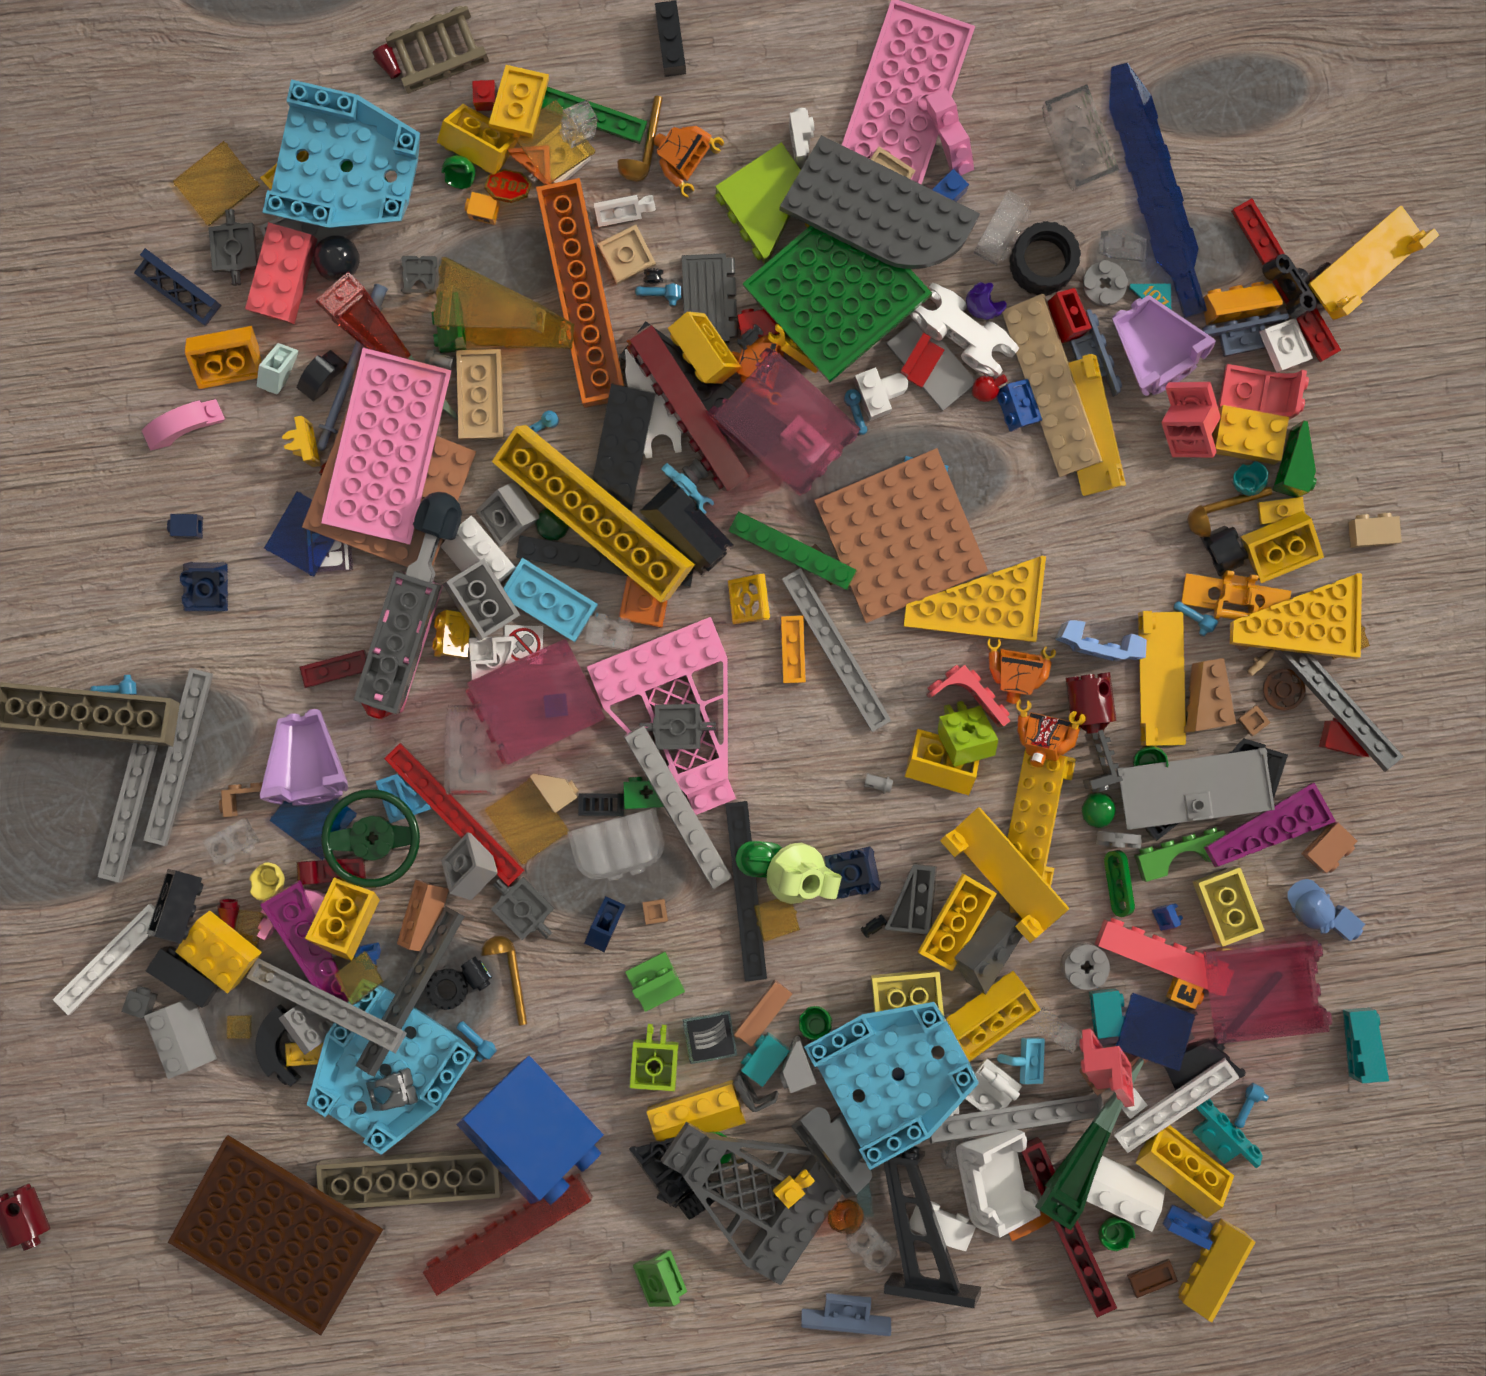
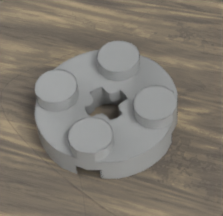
M1108 260L1093 264L1084 274L1082 281L1085 297L1089 302L1097 306L1116 304L1125 294L1128 285V279L1123 269ZM1107 279L1109 281L1110 288L1108 289L1107 287H1104L1102 289L1100 287L1101 281L1099 280Z
M1097 831L1096 845L1109 846V842H1111L1112 847H1125V843H1128L1129 848H1141L1142 839L1140 834Z

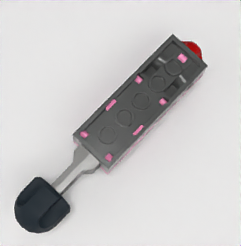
M431 493L421 501L413 522L415 529L426 533L418 559L408 566L406 573L402 571H394L354 697V701L360 702L367 715L373 718L383 719L389 715L401 713L404 710L443 585L433 582L436 574L432 566L440 538L447 540L456 538L461 523L462 511L460 504L455 497L448 493Z

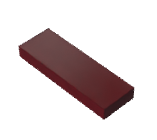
M365 650L300 666L304 687L310 688L362 674L367 659Z

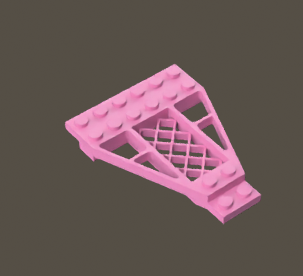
M711 617L587 666L604 710L627 734L631 730L615 715L610 707L634 696H642L651 718L650 723H653L655 717L651 704L654 706L658 705L651 702L656 690L668 694L664 704L668 703L670 696L682 700L681 704L685 702L696 704L686 700L692 688L696 701L700 704V711L705 722H710L705 706L723 699V744L719 745L714 731H709L714 745L703 741L706 731L703 732L700 743L714 748L709 760L697 755L699 749H696L694 754L684 749H677L679 751L673 762L669 749L663 750L669 763V770L680 789L687 795L696 815L736 799L728 780V659ZM723 662V694L710 700L702 701L692 674L716 663ZM687 676L689 683L684 682L679 678ZM674 681L669 692L658 688ZM677 681L689 686L684 698L672 694ZM653 689L652 694L648 700L646 692ZM715 750H717L719 758L712 760ZM681 751L693 756L688 768L676 763ZM695 757L707 762L691 769ZM675 766L687 771L678 774Z

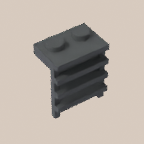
M1103 730L1098 731L1099 739L1097 733H1091L1104 774L1083 780L1085 789H1091L1092 792L1096 793L1110 789V784L1123 781L1122 776H1117L1115 769L1119 768V765L1112 761L1111 756L1115 755L1114 750H1109L1107 743L1111 742L1110 737L1104 736Z

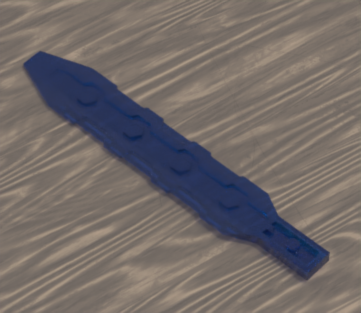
M1128 63L1111 67L1109 110L1115 129L1119 132L1126 155L1124 159L1128 172L1131 173L1138 195L1137 201L1149 230L1150 244L1155 260L1172 277L1184 319L1205 313L1207 308L1194 269L1199 248L1193 228L1189 225L1183 206L1184 199L1180 186H1177L1171 167L1170 153L1167 145L1164 144L1159 128L1158 114L1152 95Z

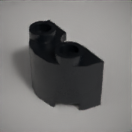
M1222 526L1211 531L1210 537H1200L1206 550L1212 557V563L1218 576L1223 575L1226 570L1232 571L1243 566L1244 560L1248 559L1245 548L1240 547L1237 541L1239 536L1234 527Z

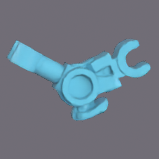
M668 463L661 468L667 477L673 480L688 496L696 501L697 509H700L704 514L706 513L703 509L705 502L712 506L714 505V501L707 496H702L697 491V486L683 473L679 474Z

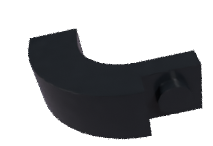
M280 1004L265 1017L259 1027L256 1037V1055L262 1070L268 1077L276 1072L279 1081L291 1087L301 1076L291 1066H286V1060L281 1054L280 1041L286 1028L279 1020V1017L288 1011Z

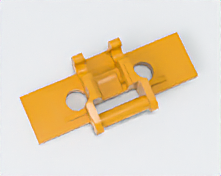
M1226 570L1222 579L1186 573L1181 602L1184 605L1214 610L1215 619L1222 617L1236 620L1289 600L1291 591L1255 585L1259 576L1253 574L1249 577L1234 575V571ZM1212 587L1217 588L1220 592L1217 600H1212L1208 596V591ZM1256 595H1260L1263 598L1264 602L1261 607L1255 602ZM1223 602L1248 606V613L1222 609Z

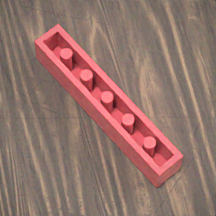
M1111 918V921L1104 919L1095 945L1222 996L1225 995L1234 972L1227 968L1229 964L1217 959L1214 963L1206 960L1208 956L1197 951L1194 954L1185 952L1187 949L1185 946L1175 942L1173 946L1165 944V938L1155 934L1150 938L1144 935L1145 931L1132 926L1130 930L1123 927L1124 922L1114 918Z

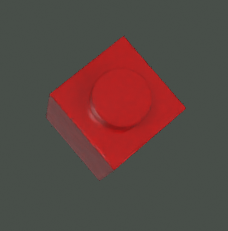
M495 80L472 81L473 104L476 111H492L498 93Z

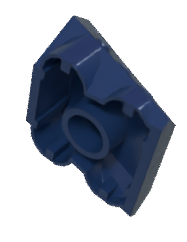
M225 562L184 563L183 572L180 574V583L183 585V610L227 611L228 564Z
M871 846L824 857L826 867L842 876L836 899L868 894L880 890L881 881L879 880L874 850Z

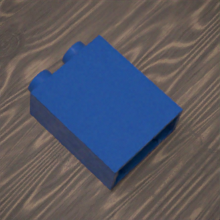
M530 1055L519 1062L456 1124L530 1204L538 1202L542 1198L549 1205L553 1204L570 1186L563 1176L574 1165L581 1172L585 1171L602 1153L595 1144L604 1134Z

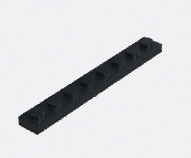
M526 536L519 537L516 558L628 576L596 548ZM693 568L680 586L691 587L694 573Z
M748 802L725 803L745 982L767 979L756 877L745 875L736 864L738 849L746 842L752 841Z

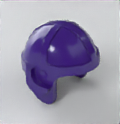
M977 283L966 295L967 310L978 319H993L1001 315L1007 307L1005 301L992 302L990 295L994 286L992 283Z

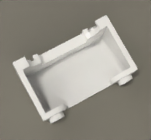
M1016 1129L966 1141L956 1147V1155L970 1220L977 1228L999 1238L1041 1215L1040 1210L1035 1207L1039 1201L1037 1196L1026 1191L1024 1188L1018 1152L1026 1149L1027 1138L1025 1132Z

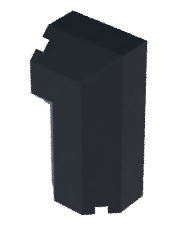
M671 480L640 510V513L675 549L695 564L693 569L702 577L705 575L703 570L710 571L726 556V548L728 547L731 550L734 544L700 509L697 510L695 502Z

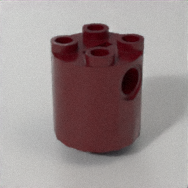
M1110 672L1099 673L1097 678H1095V674L1081 675V680H1079V676L1065 678L1070 713L1073 711L1077 712L1075 716L1076 722L1079 721L1080 715L1084 714L1085 722L1079 725V727L1086 731V734L1098 733L1100 730L1104 732V729L1110 722L1117 721Z
M30 1183L13 1191L11 1196L8 1193L0 1195V1233L6 1248L21 1244L23 1251L41 1243L39 1235L51 1228L34 1186L31 1187ZM13 1203L18 1204L20 1211L13 1208Z

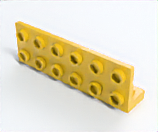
M1399 206L1312 280L1308 286L1333 320L1347 316L1363 302L1361 297L1411 253L1424 249L1439 234L1434 228L1426 232L1424 230L1419 231L1403 206Z
M1094 354L1082 356L1083 359L1069 362L1103 461L1077 471L1083 496L1126 486L1097 356Z
M1142 611L1138 613V636L1146 639L1147 643L1146 658L1139 659L1141 746L1185 745L1183 612Z
M1025 749L1008 839L1051 887L1055 868L1048 867L1046 864L1063 779L1072 781L1076 759L1061 755L1057 761L1045 759L1043 767L1039 768L1030 763L1032 756L1028 755Z
M980 807L976 808L963 822L940 840L954 857L964 852L1021 916L1023 920L1015 927L1029 943L1034 941L1069 910L1064 901Z

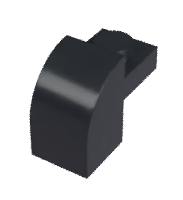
M331 350L323 356L317 355L303 371L296 388L314 402L327 392L331 380L346 369L347 363Z

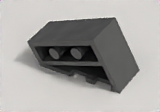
M913 864L884 930L920 934L929 933L932 927L937 866Z
M999 910L954 957L966 982L985 995L1023 936L1015 927L1018 922Z

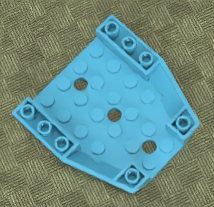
M291 79L286 101L289 105V111L271 191L267 190L263 213L326 228L402 221L409 205L417 169L420 133L359 95ZM301 151L309 153V158L305 162L297 160V155ZM350 161L353 163V168L350 172H343L341 170L343 162ZM394 171L397 173V179L394 182H387L385 180L387 172Z
M363 979L348 1003L382 1019L395 994L385 987ZM415 1007L412 1009L401 1030L405 1031L406 1027L412 1026L416 1029V1036L414 1038L405 1036L396 1054L389 1051L382 1064L390 1065L392 1069L391 1074L398 1073L399 1070L404 1068L410 1069L413 1078L412 1086L415 1087L418 1097L417 1103L405 1104V1106L384 1111H374L366 1082L379 1080L386 1076L381 1074L380 1068L374 1077L356 1066L369 1040L336 1023L332 1025L325 1036L307 1106L322 1116L331 1115L364 1137L363 1143L380 1155L440 1109L476 1054L459 1036ZM379 1086L374 1089V1097L377 1102L384 1104L388 1100L391 1091ZM356 1102H364L367 1106L366 1112H357L355 1109Z
M935 1002L862 1014L804 1047L814 1067H818L861 1147L859 1151L870 1170L930 1138L979 1084L967 1056ZM934 1046H941L944 1049L943 1058L936 1059L933 1057L932 1048ZM899 1067L904 1070L905 1077L903 1080L898 1081L893 1078L892 1071L894 1068ZM856 1089L864 1091L865 1099L863 1102L854 1100L853 1092Z

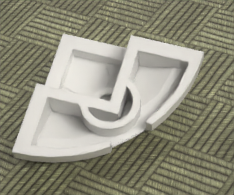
M514 636L485 637L480 641L477 637L469 638L472 683H479L498 674L497 670L504 663H508L514 648Z

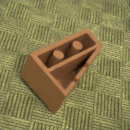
M1224 658L1193 663L1189 684L1190 701L1186 710L1188 712L1187 726L1184 727V733L1236 724Z

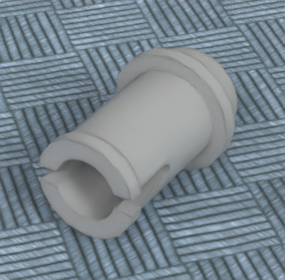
M436 349L428 350L425 357V362L429 365H435L448 370L452 369L455 357L438 353Z
M867 773L864 787L883 791V794L886 792L890 793L893 780L889 779L888 776L883 778Z

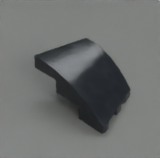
M1243 738L1229 753L1257 750L1259 748H1266V745ZM1266 748L1273 798H1275L1288 754Z
M1210 1039L1188 1043L1185 1052L1165 1056L1162 1060L1175 1091L1223 1058L1232 1066L1239 1079L1246 1074L1243 1068H1238L1230 1060V1057L1225 1052L1219 1050L1217 1045Z
M675 1137L662 1142L655 1141L650 1142L648 1145L630 1147L629 1151L670 1207L692 1191L681 1173L663 1164L661 1158Z

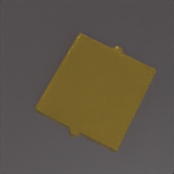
M776 898L754 906L758 920L756 924L760 927L764 942L800 930L796 918L797 911L794 910L793 904L782 902Z
M365 951L335 974L342 987L341 992L345 993L351 1005H355L384 982L377 971V965L373 964L368 953Z

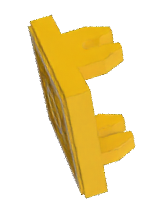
M303 416L294 417L296 429L290 430L282 436L283 440H294L284 445V449L293 451V455L302 457L303 461L311 467L320 466L313 424Z
M765 574L728 580L733 624L769 620L770 614ZM749 584H754L757 587L758 594H753L750 591ZM746 593L750 597L748 605L744 603V595ZM755 601H759V609L753 615L752 606ZM740 605L745 608V614L741 610Z

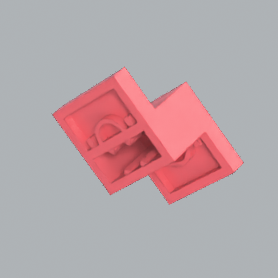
M1168 382L1165 389L1171 406L1161 423L1172 457L1214 458L1217 451L1212 433L1221 417L1211 382Z
M1091 1029L1082 1030V1039L1079 1041L1080 1049L1084 1053V1059L1081 1060L1082 1072L1086 1073L1089 1082H1092L1097 1090L1111 1088V1091L1116 1093L1117 1099L1121 1100L1125 1107L1134 1106L1131 1063L1120 1046L1103 1048Z

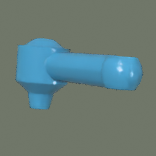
M675 283L665 285V287L638 286L635 289V294L637 296H665L669 301V306H676V302L681 298V286Z
M850 389L845 393L844 402L847 406L851 407L857 433L864 435L868 430L859 406L861 395L859 391Z
M548 410L542 414L541 420L532 424L529 428L535 433L545 427L555 428L559 423V418L555 412Z
M1180 601L1174 604V610L1183 612L1184 615L1198 622L1200 628L1199 635L1204 637L1216 628L1218 621L1214 616L1202 615Z
M124 675L119 685L91 686L90 691L137 694L136 682L131 679V675Z
M464 1021L458 1023L457 1029L478 1047L477 1061L481 1062L484 1059H490L496 1053L497 1049L494 1043L483 1040Z
M1251 1083L1246 1088V1100L1234 1121V1125L1237 1128L1244 1127L1245 1121L1255 1102H1266L1269 1096L1265 1094L1263 1087Z

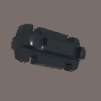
M754 324V328H749L741 336V340L737 339L738 345L743 350L747 349V345L751 346L759 338V334H763L762 329L758 325Z
M882 914L878 915L879 918L876 919L875 917L868 922L866 927H861V931L866 938H869L871 933L873 935L882 929L883 925L886 926L887 920Z

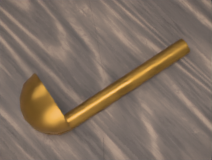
M654 96L642 162L633 159H619L617 161L618 171L626 180L642 181L649 173L663 100L661 96Z
M1266 487L1254 496L1242 494L1204 506L1199 505L1188 515L1187 521L1190 530L1200 537H1210L1211 527L1208 513L1270 496L1273 494L1271 487Z
M494 936L485 941L481 956L507 953L518 1025L527 1024L514 945L504 936Z

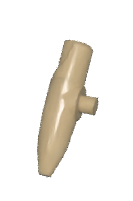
M1275 650L1267 652L1259 659L1257 656L1254 657V665L1247 670L1248 674L1253 676L1257 671L1261 670L1271 660Z

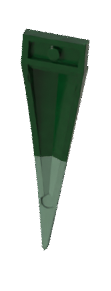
M1141 1058L1138 1059L1131 1069L1133 1084L1144 1063V1060ZM1115 1092L1045 1186L1047 1188L1035 1206L1069 1230H1072L1084 1210L1104 1149L1123 1107V1103L1117 1099Z

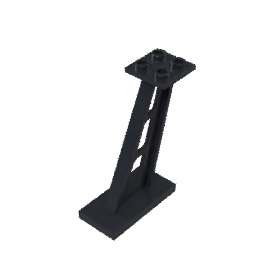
M913 1146L884 1162L903 1274L892 1273L884 1284V1294L975 1308L981 1296V1287L959 1283L918 1166L925 1156V1151H921L919 1147ZM898 1164L906 1167L915 1197H908L903 1194ZM907 1202L914 1203L919 1207L927 1232L926 1236L914 1234L911 1231L906 1209ZM915 1240L925 1241L931 1246L940 1274L939 1279L925 1277L920 1273L914 1247Z

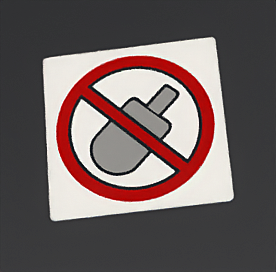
M505 625L504 636H514V648L508 663L504 664L542 665L543 626Z

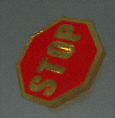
M503 169L495 174L488 175L484 189L494 200L514 203L528 197L532 183L522 172Z

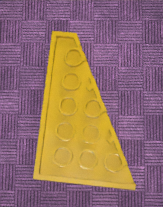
M1039 556L930 595L920 601L908 603L905 607L903 627L1036 642L1046 556Z
M1357 573L1230 622V644L1349 659L1361 658L1362 574Z

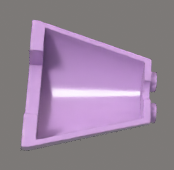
M1150 295L1143 299L1135 300L1131 304L1132 309L1129 311L1120 310L1112 318L1138 387L1145 396H1148L1149 392L1156 395L1166 391L1165 387L1168 382H1180L1197 368L1196 364H1198L1201 357L1205 359L1209 355L1216 342L1211 336Z
M311 709L302 717L299 714H288L284 718H279L260 792V799L280 805L283 804V801L292 802V805H311L331 801L342 796V791L348 790V782L321 711Z

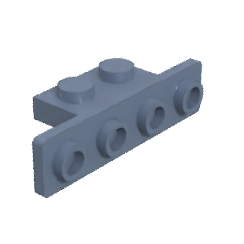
M1088 309L1085 313L1092 327L1089 330V335L1070 341V345L1076 360L1083 359L1082 356L1088 354L1097 356L1101 377H1106L1114 397L1121 392L1122 383L1119 376H1115L1113 371L1114 361L1112 356L1106 352V339L1103 334L1100 335L1097 315L1095 313L1092 314L1091 309Z
M1279 311L1268 314L1267 318L1259 319V316L1245 319L1246 322L1243 323L1230 321L1224 323V327L1216 328L1215 325L1202 328V330L1211 337L1219 336L1223 357L1265 349L1266 347L1259 332L1264 330L1265 326L1286 321L1289 316L1288 313L1281 315Z
M826 1293L824 1310L802 1309L801 1327L891 1336V1317L870 1315L871 1297Z

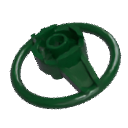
M365 789L348 794L332 807L323 824L321 844L328 865L341 879L359 887L377 888L395 882L410 869L418 854L420 832L413 812L404 801L386 791ZM365 798L381 799L393 804L402 812L409 826L392 825L384 817L373 815L355 822L352 828L331 832L332 825L338 814L352 802ZM371 832H375L374 835H378V840L374 844L368 838ZM410 845L408 855L401 866L391 874L376 879H364L348 873L339 865L332 850L351 851L358 857L374 861L385 858L394 848Z

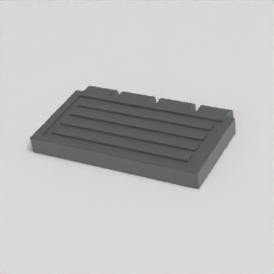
M726 253L682 255L684 314L686 312L706 314L723 341L730 343V338L738 337V321H729L731 318H737V300L728 299V297L736 296V278L727 277V275L735 274V258H726Z

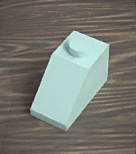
M277 343L259 365L257 387L278 394L287 383L297 358L298 350Z

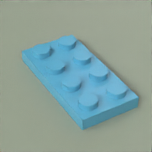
M524 558L521 559L503 588L515 606L573 642H576L598 606L594 601Z

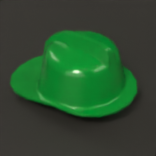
M746 842L737 851L736 864L745 875L767 878V870L771 860L782 847L772 842Z

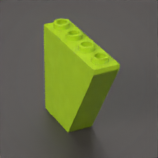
M782 142L715 186L716 194L714 196L720 206L725 205L729 211L727 213L728 218L733 224L737 223L741 229L739 233L745 242H750L753 247L751 249L753 255L758 261L761 259L764 264L769 261L790 218V215L779 209L801 171Z

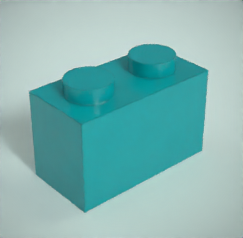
M1116 988L1089 991L1095 1036L1098 1039L1125 1036L1124 1029H1127L1126 1016H1122L1121 1007H1124L1123 994L1119 993V990Z
M769 1032L765 1036L760 1035L754 1043V1046H756L752 1054L748 1052L740 1062L743 1065L741 1071L762 1087L790 1052L789 1047Z

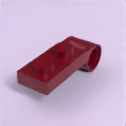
M336 859L339 865L348 873L366 879L365 859ZM326 860L296 862L297 881L300 880L302 885L332 882L334 877L343 880L330 868Z

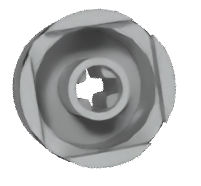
M1085 942L1076 943L1070 946L1061 958L1062 974L1075 987L1083 990H1092L1106 982L1110 971V964L1106 954L1098 947ZM1085 961L1089 964V967L1086 968V971H1084L1081 968V965H1084Z

